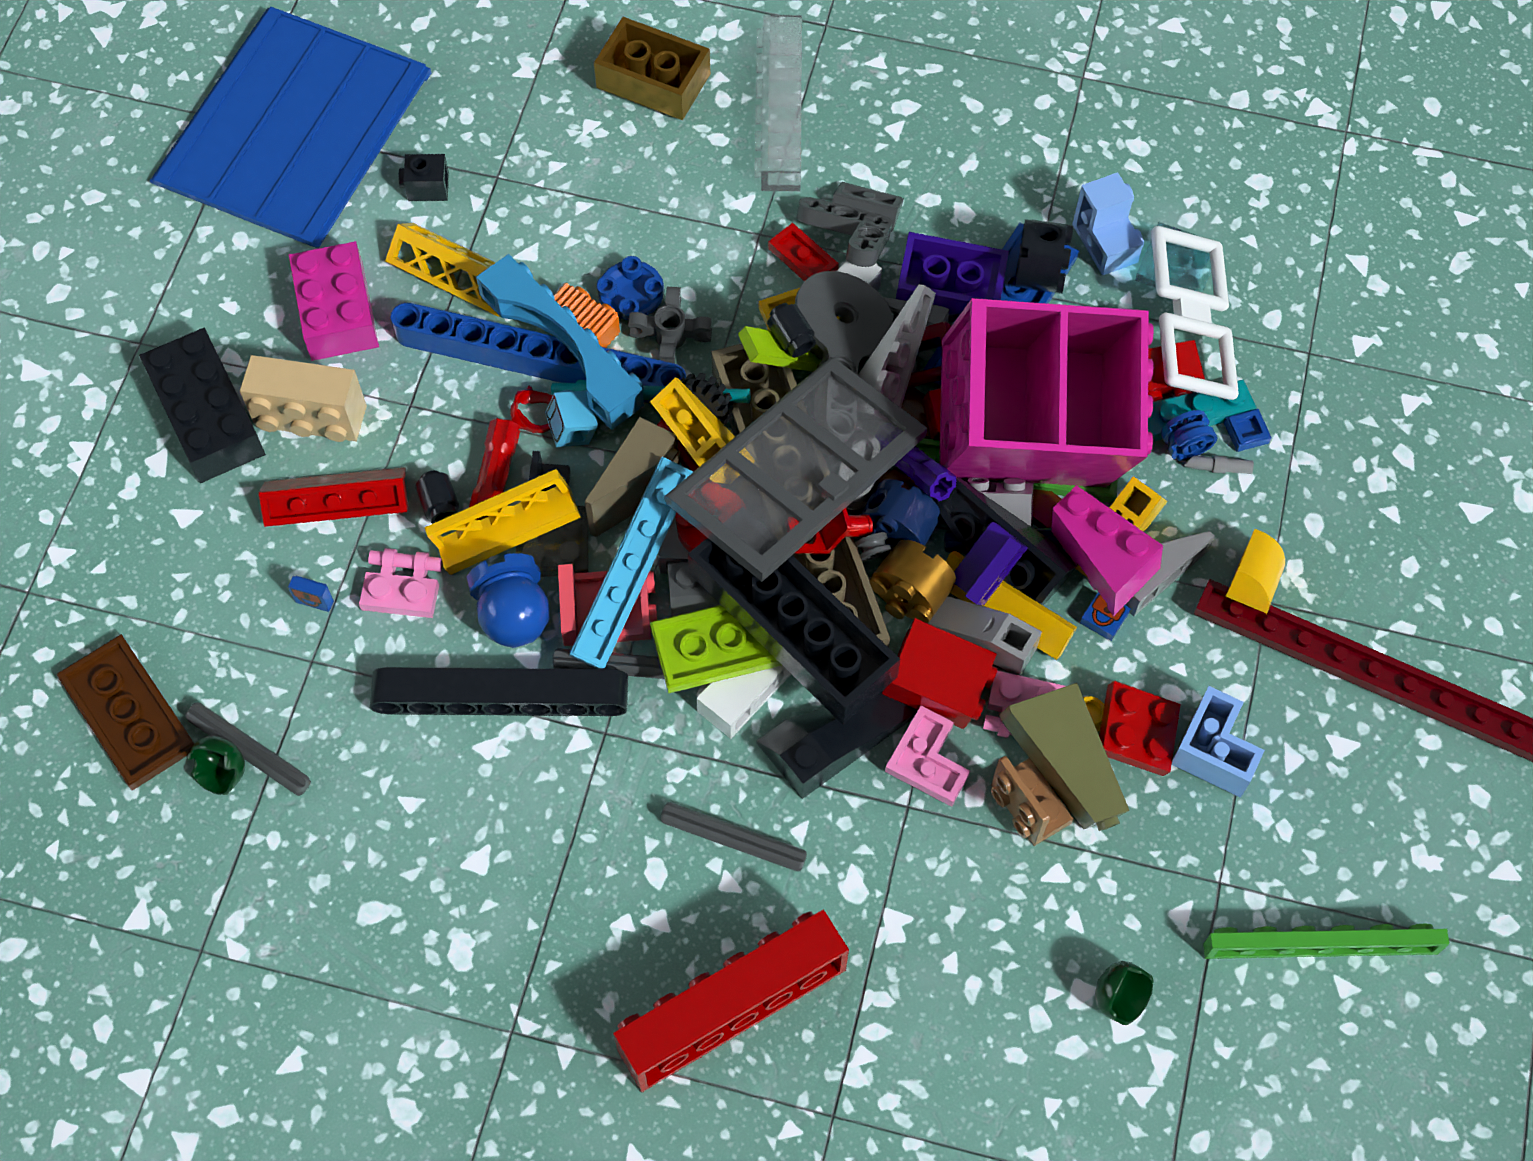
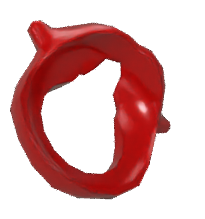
M530 385L524 390L517 391L510 408L512 421L519 425L518 429L541 434L551 430L549 423L544 425L531 423L518 409V404L546 403L549 405L553 395L534 391Z

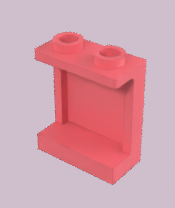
M572 564L558 565L560 621L564 646H573L607 571L574 573ZM649 571L617 642L652 639L650 622L657 621L656 604H649L648 593H655L654 571Z

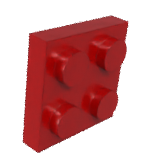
M1117 681L1108 684L1099 733L1107 757L1161 776L1170 773L1181 704Z

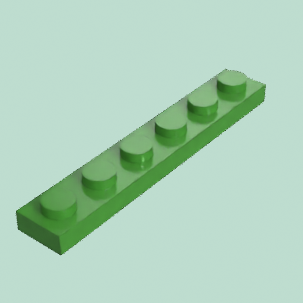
M1427 923L1415 924L1410 926L1409 929L1394 930V926L1390 924L1375 925L1370 927V930H1355V927L1352 925H1339L1332 927L1331 931H1316L1314 926H1298L1289 932H1277L1276 927L1264 926L1253 929V932H1238V929L1234 927L1215 929L1214 933H1210L1205 940L1203 947L1205 959L1438 955L1450 942L1447 929H1433V925Z

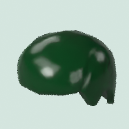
M207 736L198 739L187 756L188 760L194 759V767L191 772L193 780L205 790L216 795H228L239 783L245 771V760L238 747L221 736Z
M1120 961L1112 964L1097 981L1095 999L1098 1009L1109 1019L1121 1025H1129L1147 1007L1153 991V976L1132 962Z

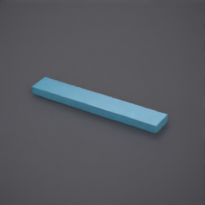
M663 456L660 458L569 656L594 668L605 669L677 513L667 505L664 496L692 474L693 471Z

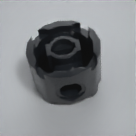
M1025 219L1015 276L1016 287L1063 293L1066 274L1060 272L1061 270H1068L1071 249L1064 247L1071 244L1073 225Z

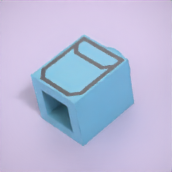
M563 390L553 394L545 413L556 447L589 445L598 427L594 412L589 408L587 390Z

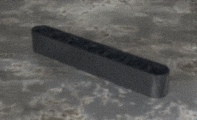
M384 667L373 671L369 708L376 713L389 715L620 716L627 712L628 674L614 669Z

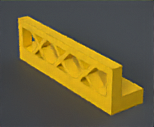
M415 223L397 224L385 259L386 262L499 317L480 296L476 276L496 262ZM403 241L412 246L416 259L406 262L398 258ZM433 256L440 259L444 273L437 276L430 273L425 261ZM461 270L468 272L473 285L465 290L458 287L454 277V273Z
M555 469L426 526L425 531L427 537L439 549L444 569L449 575H452L581 517L571 488L558 470ZM556 484V487L552 489H549L547 491H541L544 488ZM515 501H521L516 505L508 506V504H511ZM481 516H489L482 520H475ZM450 530H456L455 532L450 533L444 537L441 536V534L445 532H448Z

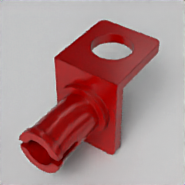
M845 508L813 536V544L805 543L795 553L829 554L844 537L864 538L871 535L873 530L872 519L867 514L848 515ZM787 519L785 522L787 533L799 523L797 519Z

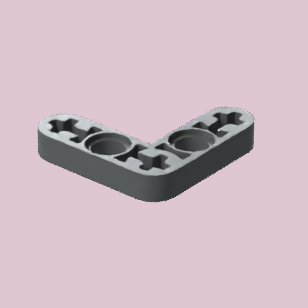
M805 197L799 200L796 217L799 221L851 235L846 253V260L849 263L860 267H871L876 264L889 240L892 227L891 219L880 214L818 198Z

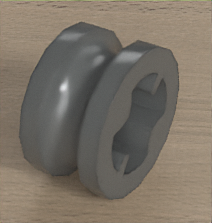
M885 532L869 535L855 543L856 547L862 550L860 555L862 561L882 557L892 550L890 545L885 544V540L888 538Z

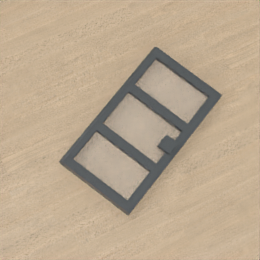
M830 357L665 495L664 500L668 506L762 582L926 437L927 427L837 359Z

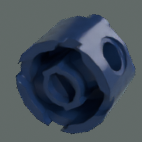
M885 479L878 483L860 514H867L871 517L873 522L871 535L885 532L888 537L885 540V544L890 545L891 549L900 540H911L925 546L940 518L937 519L940 514L939 507L921 489L912 486L909 491L901 488L904 483L903 481Z

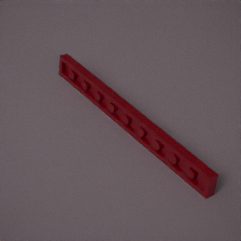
M1209 579L1194 615L1533 762L1532 717L1270 605L1266 614L1228 598L1226 594L1229 587Z

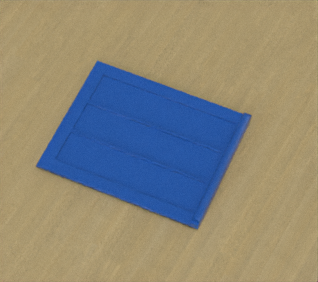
M274 7L267 8L152 176L150 182L319 249L424 81H427L430 77L431 69L426 67L424 63Z

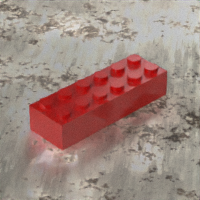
M824 909L816 914H813L812 911L802 914L792 922L793 927L784 933L779 934L778 931L768 934L758 942L757 945L759 947L746 955L744 952L734 954L723 963L724 968L712 975L709 972L700 974L689 982L687 990L677 996L674 993L666 994L653 1004V1010L641 1017L638 1013L633 1014L618 1024L619 1030L613 1033L617 1050L641 1093L846 971L849 948Z

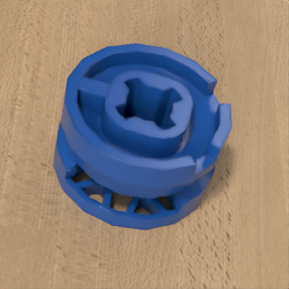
M1193 410L1183 413L1170 420L1162 428L1160 434L1165 444L1169 445L1168 450L1173 460L1177 457L1178 461L1191 459L1193 456H1199L1216 443L1218 437L1213 427L1208 426L1210 422L1204 411Z

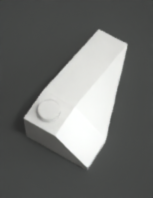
M920 284L858 374L859 377L900 408L902 407L936 294L928 287ZM857 395V417L886 425L890 424L893 427L896 426V424Z

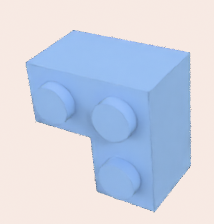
M1118 172L1081 186L1072 224L1102 276L1138 263L1144 246L1141 232L1138 229H1134L1128 219L1131 205L1134 201L1133 191L1129 184L1124 183Z
M1208 686L1173 758L1172 765L1241 798L1250 784L1265 750L1230 734L1244 702Z

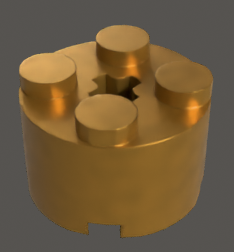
M900 540L897 542L874 572L869 582L872 590L887 603L885 609L890 615L897 619H903L904 616H907L911 619L916 618L929 623L952 591L953 585L956 582V576L943 558L936 554L932 559L923 553L926 548L924 545L911 540Z

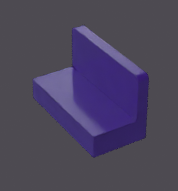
M990 523L955 569V585L966 592L965 596L976 605L984 606L1028 547L997 523Z

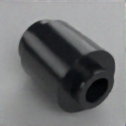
M782 303L771 310L767 325L785 352H790L792 357L795 358L804 355L815 346L816 340L813 337L815 332L796 304L788 305L787 303Z
M436 470L424 473L415 484V489L425 517L433 524L458 513L459 503L449 475Z

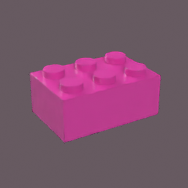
M354 241L289 254L303 339L311 361L378 348L379 343L365 271L357 242Z

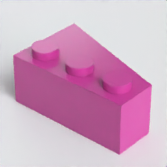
M1077 485L1053 507L1052 533L1076 565L1079 564L1089 578V584L1094 590H1098L1106 601L1108 610L1114 617L1158 572L1161 567L1163 545Z

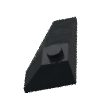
M881 691L844 725L823 707L784 720L756 740V743L801 799H803L911 721L918 710L883 695V691Z

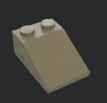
M639 417L585 500L591 535L597 537L635 514L662 456L679 464L681 452L678 450V438L674 433Z

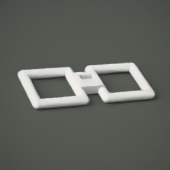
M1155 226L1151 230L1156 292L1160 297L1172 299L1174 314L1165 312L1159 317L1165 383L1171 387L1234 400L1238 397L1239 392L1232 331L1228 327L1213 324L1210 309L1223 312L1229 307L1223 246L1219 241L1162 226ZM1166 242L1210 254L1214 295L1170 285ZM1174 329L1219 339L1223 384L1178 374Z

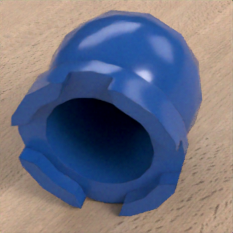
M523 553L505 554L504 562L488 566L487 561H483L471 569L467 575L470 595L478 600V624L488 639L510 648L534 642L541 636L549 621V600L543 589L537 584L541 580L540 569L535 564L533 556Z

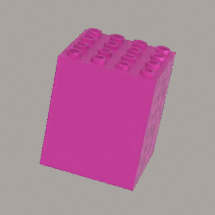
M972 298L942 339L939 464L953 473L956 478L959 477L961 479L984 477L991 481H1004L1008 478H1021L1025 480V483L1107 487L1148 457L1153 446V435L1151 432H1148V418L1151 417L1153 411V398L1151 395H1148V382L1151 381L1153 376V361L1148 359V345H1151L1154 334L1153 324L1149 323V311Z

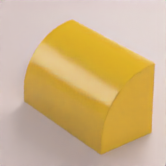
M1254 529L1226 594V597L1266 614L1285 568L1284 552L1274 538L1260 530Z

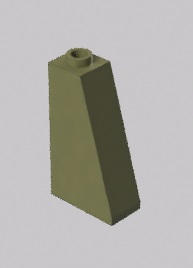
M1077 683L1009 705L999 714L1002 723L1083 829L1096 825L1098 831H1103L1120 824L1118 817L1128 812L1129 808Z

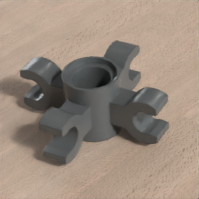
M667 286L666 304L657 310L654 317L639 312L629 314V336L634 338L656 336V341L660 345L659 358H661V361L675 364V350L685 343L686 338H693L699 342H711L712 318L697 317L695 319H685V314L681 309V287ZM675 326V328H671V329H668V328H665V327Z

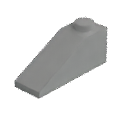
M1208 531L1161 543L1163 545L1161 567L1125 604L1131 608L1130 614L1132 616L1138 614L1209 551L1215 535Z

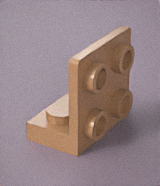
M1007 756L998 760L991 784V792L996 802L1002 808L1006 806L1014 817L1012 820L1014 827L1022 838L1028 837L1033 846H1036L1072 823L1073 817L1030 758L1015 767Z

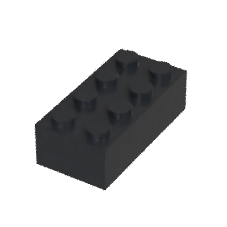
M205 327L139 355L200 484L266 455Z

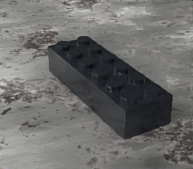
M744 508L724 524L761 555L778 542ZM706 538L688 553L689 574L842 725L898 677L901 659L793 555L761 582L709 538Z

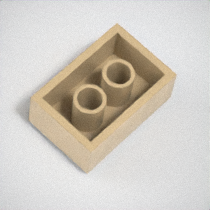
M251 355L240 388L241 396L255 427L267 432L287 431L301 437H309L310 435L322 436L336 442H343L344 440L357 442L367 405L356 372L353 369Z

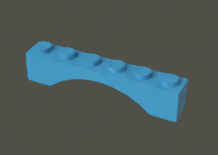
M507 254L476 276L480 296L501 318L519 320L537 326L552 334L567 346L578 360L585 375L589 408L611 430L644 406V386L640 379L634 373L628 374L621 367L618 357L611 350L606 352L599 345L595 334L589 328L583 329L577 323L573 312L565 305L561 307L555 301L551 290L545 284L539 285L533 279L530 269L523 262L517 263L510 254Z

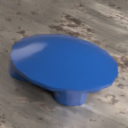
M627 256L622 262L608 268L597 281V291L601 305L603 303L610 305L617 312L619 319L629 320V314L632 312L643 313L647 316L653 313L662 303L665 292L663 279L658 271L649 264L641 262L636 256Z

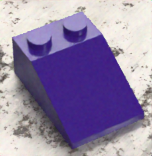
M909 232L895 299L908 301L919 284L924 285L936 293L932 305L950 309L949 315L961 314L972 298L1001 300L1009 251Z

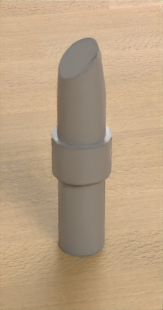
M1193 456L1184 466L1198 470L1212 471V473L1252 474L1254 462L1253 460L1230 459L1227 456Z

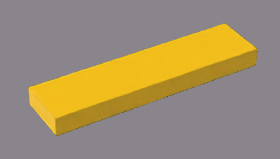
M953 551L949 554L946 562L955 571L965 556L957 551ZM1002 581L984 605L987 608L1009 613L1042 631L1037 648L1056 660L1061 657L1077 629L1075 625L1005 581ZM953 585L951 594L962 601L975 604L965 596L966 592L957 585Z

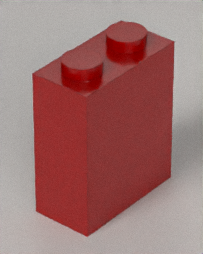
M915 618L908 628L897 654L901 659L898 677L883 690L882 694L917 710L920 706H923L954 722V726L964 729L971 719L977 721L982 713L986 700L980 697L984 687L989 689L996 676L998 668L992 665L997 653Z

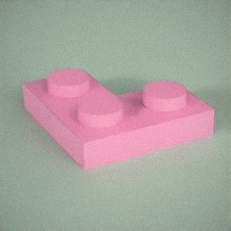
M920 706L887 763L885 772L952 807L970 774V770L938 754L949 736L954 722Z

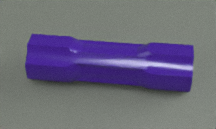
M890 424L880 427L874 437L879 443L880 451L902 432ZM917 446L912 448L894 464L910 477L916 486L938 502L949 498L952 490L956 488V476L943 465L931 459Z

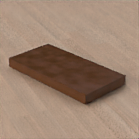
M122 634L56 674L132 791L188 756L191 752L190 750L195 745Z

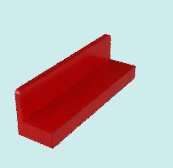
M406 468L266 481L258 492L264 527L407 512L408 501L404 480Z

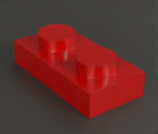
M791 223L768 241V249L803 281L814 274L825 271H837L839 269V263L794 223Z

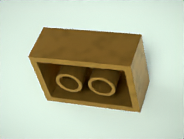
M622 17L594 61L596 88L683 120L711 74L710 49Z

